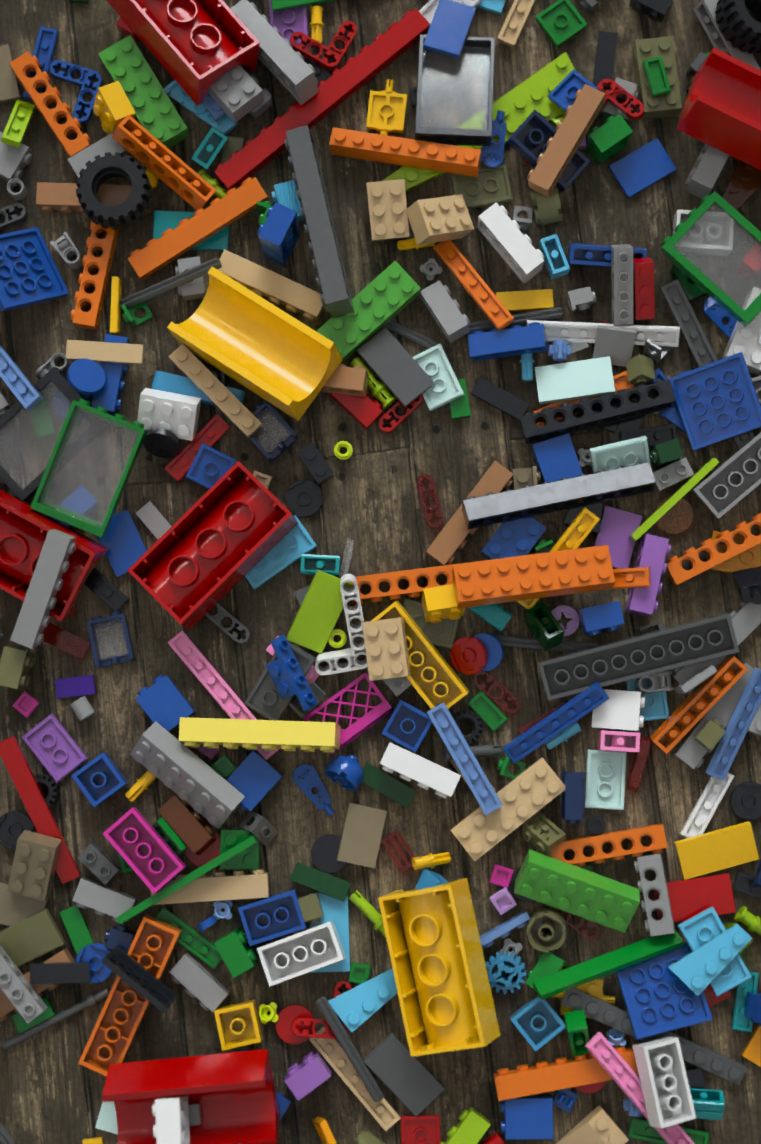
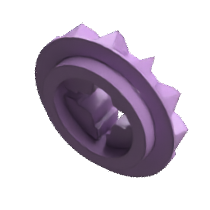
M562 605L552 610L551 613L557 621L561 619L562 613L566 619H572L566 623V629L560 623L564 630L563 636L571 635L577 630L579 616L572 607Z

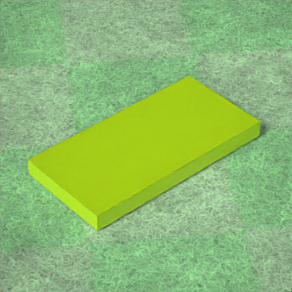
M317 569L286 637L288 641L322 654L344 607L340 589V578ZM346 582L344 584V587L351 588L353 586V583Z

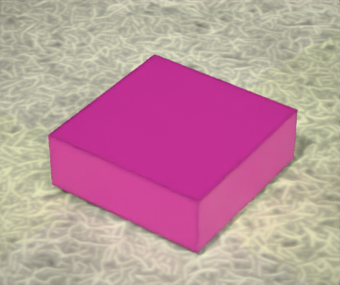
M24 691L12 706L26 718H29L40 705V702L27 691Z
M495 864L489 883L508 889L514 870Z

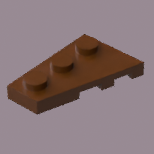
M739 160L722 198L738 210L761 186V170Z

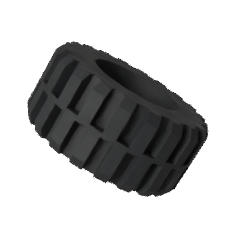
M718 0L715 15H717L716 23L719 24L718 29L720 33L724 34V39L726 41L729 40L732 43L731 46L740 48L742 52L748 51L750 54L761 53V0ZM747 9L757 16L759 22L750 16Z
M107 152L104 157H100V155L95 156V161L91 162L89 160L86 163L87 168L81 169L79 173L81 178H78L76 182L78 187L76 194L82 209L96 225L100 224L105 229L108 226L112 230H118V226L126 229L129 228L128 224L132 222L135 225L139 222L137 219L139 216L143 218L146 215L145 209H149L151 204L149 200L152 198L151 185L145 170L131 156L126 155L123 157L122 153L116 152L115 155ZM112 177L127 179L131 183L132 189L129 197L123 203L108 206L98 200V189L105 180Z

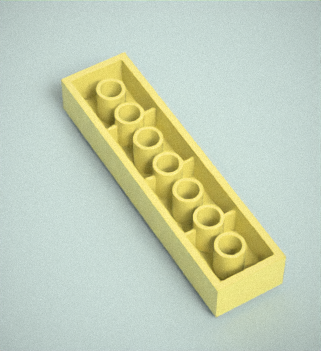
M180 717L179 741L189 748H200L201 744L211 749H219V745H223L227 749H238V746H242L246 750H257V747H261L268 751H277V747H281L284 751H296V748H300L304 752H315V749H320V751L325 753H334L335 749L340 750L341 726L336 722Z

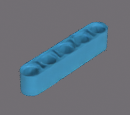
M155 371L151 389L201 398V403L216 406L188 377ZM225 386L243 404L245 391Z

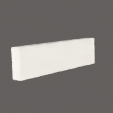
M728 772L724 781L713 776L710 777L680 835L690 838L704 833L734 775Z

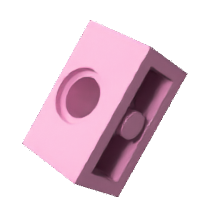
M599 730L598 750L639 752L640 733Z

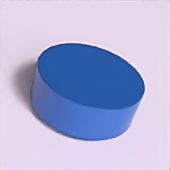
M210 916L200 922L197 927L202 932L215 924L217 920L214 916Z

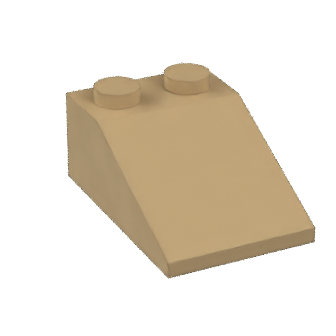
M598 1105L556 1144H625L629 1139L601 1105Z

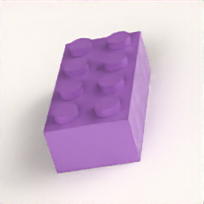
M645 534L641 538L634 568L650 567L651 587L631 588L628 594L625 613L649 617L657 611L658 601H656V596L658 593L660 594L663 582H660V578L665 574L667 563H664L666 556H669L671 545L668 544L669 539Z

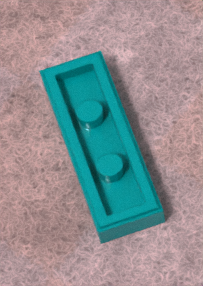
M749 971L752 978L736 986L731 1029L752 1032L753 1022H751V1018L744 1016L747 992L757 993L758 972Z

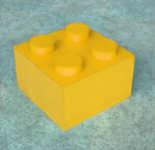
M119 81L98 88L93 111L96 116H99L104 132H107L109 135L115 131L116 127L128 115L134 119L136 112Z
M454 584L423 589L421 602L425 622L439 623L442 619L448 618L450 620H457L464 615L465 608L457 609Z
M255 999L215 1009L214 1013L222 1051L262 1041L263 1037Z

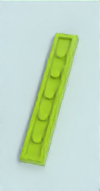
M716 458L709 460L629 536V539L633 543L637 541L705 477L719 461Z

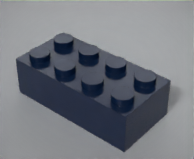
M534 109L506 143L535 169L539 155L541 153L544 154L546 151V144L550 137H554L556 129ZM578 149L556 185L560 193L567 189L590 162Z

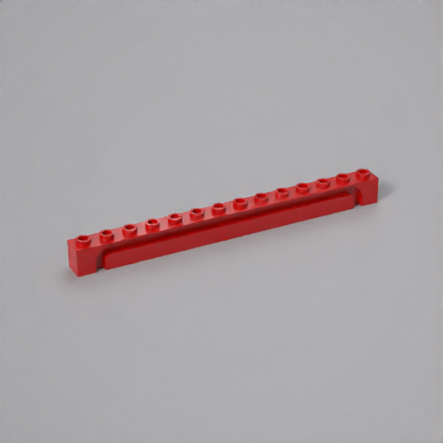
M417 8L406 12L402 20L391 24L386 33L383 35L379 34L371 45L364 46L360 50V54L355 58H349L345 66L341 69H336L328 80L321 81L317 85L319 92L303 105H300V103L291 105L286 114L278 116L270 127L263 128L255 139H250L245 143L244 148L233 152L230 159L225 163H220L214 171L217 180L227 191L240 187L244 180L252 177L286 149L284 139H287L286 131L308 125L310 130L411 48L413 43L420 40V34L426 35L430 28V23Z

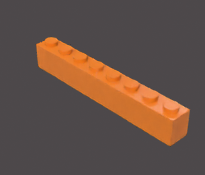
M334 127L329 142L331 155L473 177H478L482 161L480 149Z
M250 177L242 182L241 187L237 189L232 188L227 191L226 196L222 199L216 198L213 200L208 208L197 210L194 213L195 216L189 220L185 218L178 223L179 226L172 230L170 228L162 233L163 236L156 240L154 238L147 242V246L142 250L140 248L134 250L128 260L139 278L144 280L193 247L257 208L256 204L258 201H268L269 198L257 178L252 179Z
M625 1046L615 1047L614 1049L636 1075H639L633 1047L626 1049ZM586 1054L574 1056L575 1058L567 1059V1057L556 1058L555 1062L551 1063L539 1061L536 1062L535 1066L530 1067L527 1064L516 1066L514 1070L502 1068L498 1069L497 1073H493L498 1101L613 1079L593 1055L586 1056Z

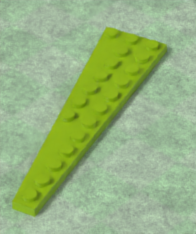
M566 52L493 103L492 120L496 119L498 110L505 112L503 119L506 123L504 144H506V141L534 109L549 123L551 119H557L564 115L565 112L551 102L547 96L573 69L575 70ZM484 110L458 128L483 129ZM496 135L493 136V142L497 143L499 141V137ZM458 145V146H460V147L474 148V149H480V150H482V147H483V146ZM402 166L382 181L404 179L405 191L407 192L446 172Z

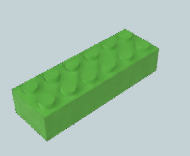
M131 35L98 53L102 64L113 82H120L136 112L135 118L140 125L167 148L190 136L188 128Z
M394 261L352 299L355 312L330 318L316 332L335 343L343 359L340 364H343L357 349L370 340L385 324L419 296L421 288Z
M530 849L515 879L514 893L625 933L640 903L639 889Z

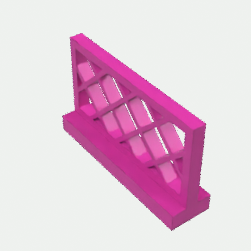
M365 672L310 712L304 719L311 722L310 719L313 716L323 715L322 722H325L326 716L337 717V724H339V718L350 719L349 727L341 729V750L394 710L373 681L369 680V676ZM365 678L369 682L368 692L358 690L359 683ZM353 692V703L342 702L343 694ZM357 693L368 695L366 705L356 704ZM371 695L379 696L383 701L378 706H369ZM331 703L339 704L337 715L327 713L328 705ZM342 705L352 706L351 716L340 715ZM355 706L365 708V715L363 717H353ZM335 749V752H334V753H329V754H330L331 756H333L334 754H336V753H337L338 751H340V750H339V749Z

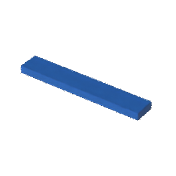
M598 682L594 683L503 746V751L514 764L607 701L609 696Z

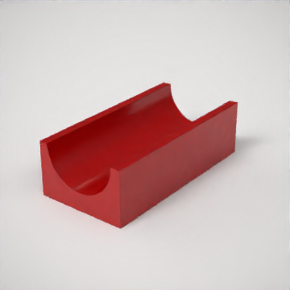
M107 0L197 106L203 103L204 97L212 84L228 70L244 65L251 73L257 68L260 42L223 0Z
M713 47L692 79L677 130L761 170V70Z
M237 461L127 571L180 625L190 631L298 522L294 515Z
M0 490V589L24 601L47 533L52 529L59 530L76 537L74 542L76 543V548L73 554L69 556V568L66 573H63V585L56 593L55 598H57L55 607L50 610L49 615L60 622L75 616L78 610L76 608V601L90 572L97 562L105 556L108 548L50 516L31 509V506Z
M268 1049L110 1064L102 1099L103 1102H114L118 1127L117 1144H157V1138H154L153 1134L156 1116H153L152 1112L155 1099L188 1096V1104L200 1103L202 1124L189 1126L190 1144H277L280 1110Z

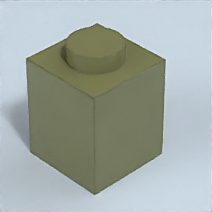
M639 354L626 362L629 383L636 386L641 384L647 385L655 380L653 359Z
M710 719L703 724L693 739L707 750H712L726 732L722 729L724 726L720 722Z
M315 892L299 897L298 903L304 922L309 921L312 924L321 921L320 917L324 916L318 893Z

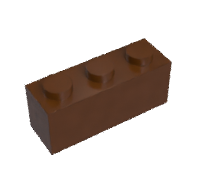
M174 795L157 811L193 853L200 855L216 840L213 836L215 832L208 825L204 826L201 823L202 817L195 810L192 812L188 808L189 804L186 800H182Z

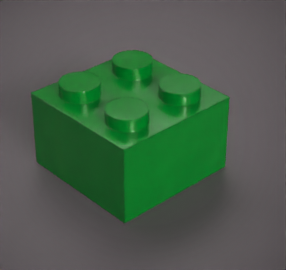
M621 114L615 117L613 115L604 121V125L601 127L596 126L589 132L586 150L597 165L624 148L630 141L633 131Z
M239 928L220 937L214 943L233 978L254 967L257 963L256 958H258L254 948H249L247 944L246 933L244 930L240 931Z

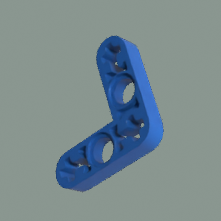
M53 61L50 65V72L54 78L81 86L73 116L77 118L80 124H87L93 114V105L98 88L103 85L101 75L97 71L65 61ZM61 66L63 71L56 73L55 68L58 69ZM74 71L81 72L79 79L71 77ZM94 77H96L97 80H98V82H94V84H93V89H94V90H92V89H91L92 83H91L90 79L93 80ZM85 94H92L93 99L90 102L83 100ZM83 106H85L84 112L86 114V117L83 116L82 119H80L78 114H82L84 109Z

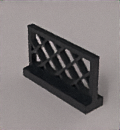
M118 945L101 961L163 1013L178 996V994Z

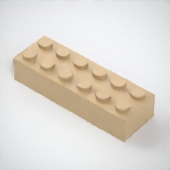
M541 757L496 793L503 806L487 815L484 814L479 806L451 828L450 831L472 859L476 861L565 790V785L543 757Z

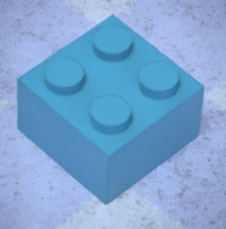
M538 994L510 1016V1020L535 1051L567 1027L564 1020L547 999L541 1000Z

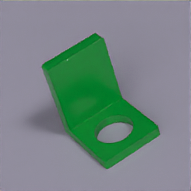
M145 301L128 310L125 305L121 306L124 310V313H122L123 318L127 324L131 322L134 328L153 317ZM138 308L146 310V315L143 318L136 317L135 311Z
M544 539L537 542V547L533 549L534 554L550 552L553 548V540L547 541Z
M504 756V759L500 758L497 770H499V775L514 779L525 770L526 763L521 761L515 763L520 767V772L517 775H511L509 773V766L514 763L510 760V757Z

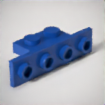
M283 634L271 640L270 643L278 659L266 664V667L282 700L296 694L303 711L317 705V700L285 635Z

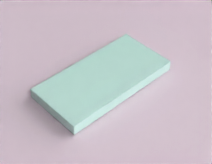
M610 356L535 367L539 405L595 397L605 393H615Z

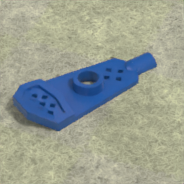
M498 110L496 119L492 120L490 147L483 146L481 150L482 162L487 167L495 168L503 163L506 123L503 121L504 111ZM495 135L499 137V141L497 143L493 142L492 140L493 136Z
M710 296L703 302V313L730 339L737 320ZM723 318L728 320L727 325L722 323Z
M302 764L297 767L293 775V781L318 809H324L328 816L335 813L330 805L332 800L314 766ZM313 787H317L319 789L318 794L312 793L311 790Z

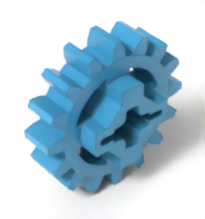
M504 950L503 955H501L497 951L496 957L491 955L489 958L490 962L486 961L490 988L495 986L497 993L500 989L503 990L504 994L509 989L511 993H514V987L520 989L521 983H525L524 976L527 974V970L524 969L525 963H520L521 957L515 958L514 952L507 955V951ZM497 964V968L492 972L493 967ZM518 973L517 978L513 981V976H516Z

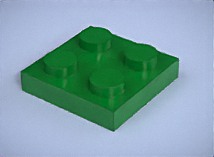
M558 0L535 16V20L556 48L587 28L588 25L570 0Z
M220 829L219 855L254 835L246 830ZM259 840L257 843L220 864L219 869H258Z

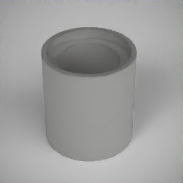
M14 178L7 183V190L13 199L20 201L26 198L27 188L20 179ZM20 186L21 190L14 193V188Z
M85 696L77 699L70 705L80 722L95 713Z

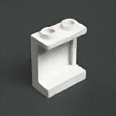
M604 689L609 699L593 709L591 727L639 731L640 727L644 725V716H640L641 708H645V696H642V692Z

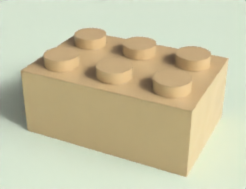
M404 179L366 183L372 242L409 238Z
M462 194L417 200L406 209L418 245L461 239L474 230Z
M404 617L362 622L369 680L410 676L411 669Z

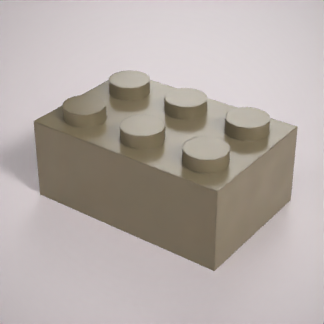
M24 830L17 840L7 892L45 902L52 891L62 839Z

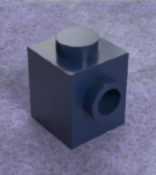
M117 924V927L114 926L106 932L104 942H107L106 948L113 950L118 945L128 953L136 933L129 931L127 926Z

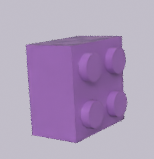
M313 1051L309 1052L303 1057L302 1063L299 1065L295 1063L287 1069L288 1072L284 1081L298 1101L331 1077L332 1069L319 1051L315 1053Z

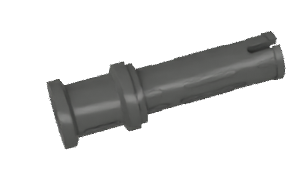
M500 744L470 746L476 758L501 756ZM443 745L441 750L443 762L454 760L446 745Z

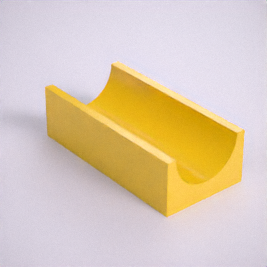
M211 267L208 271V289L198 309L190 318L180 324H175L171 321L167 327L179 345L183 344L196 356L299 421L343 360L335 343L216 268Z
M463 878L437 886L410 891L396 890L379 897L378 900L411 1057L485 1047L498 1038L500 1030L468 879Z

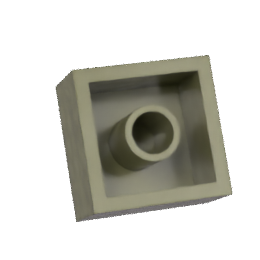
M4 646L0 660V686L26 690V687H29L31 682L30 670L34 668L36 662L34 653Z

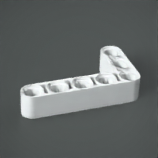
M345 574L340 579V589L351 648L318 654L316 656L315 669L320 675H331L368 667L362 625L364 618L357 579L352 574ZM346 582L354 583L351 588L344 587ZM350 600L357 602L355 606L347 605ZM354 618L360 620L358 624H352L350 621ZM362 637L363 640L361 642H355L354 638ZM359 655L366 656L364 660L357 659ZM341 658H346L347 662L341 664L338 662V660ZM322 661H326L329 663L326 667H321L319 665V663Z

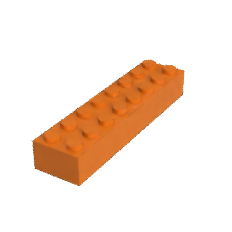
M608 545L453 564L452 567L457 609L612 589L615 583Z
M146 914L142 919L128 954L161 980L182 933V929ZM118 975L78 1064L106 1077L110 1064L124 1063L150 1004L146 998Z

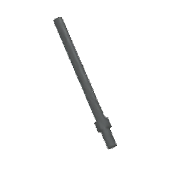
M106 988L95 995L92 993L78 1004L2 1043L3 1047L8 1049L87 1007L91 1008L97 1005L98 1001L108 997L110 990Z

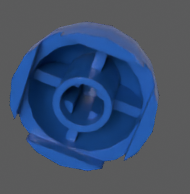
M345 755L336 756L330 760L324 771V774L334 783L337 780L343 784L341 787L350 791H356L363 780V769L358 763L359 760L353 755H348V757Z

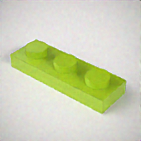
M16 100L1 137V143L20 148L35 110L34 104Z

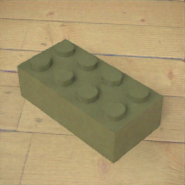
M672 36L635 40L632 53L637 90L639 92V101L644 105L645 111L641 120L679 116L682 103ZM662 56L671 93L652 98L642 62L646 59Z

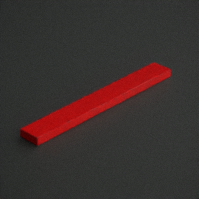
M15 736L1 741V758L37 832L62 839L56 866V872L62 884L80 877L81 873Z

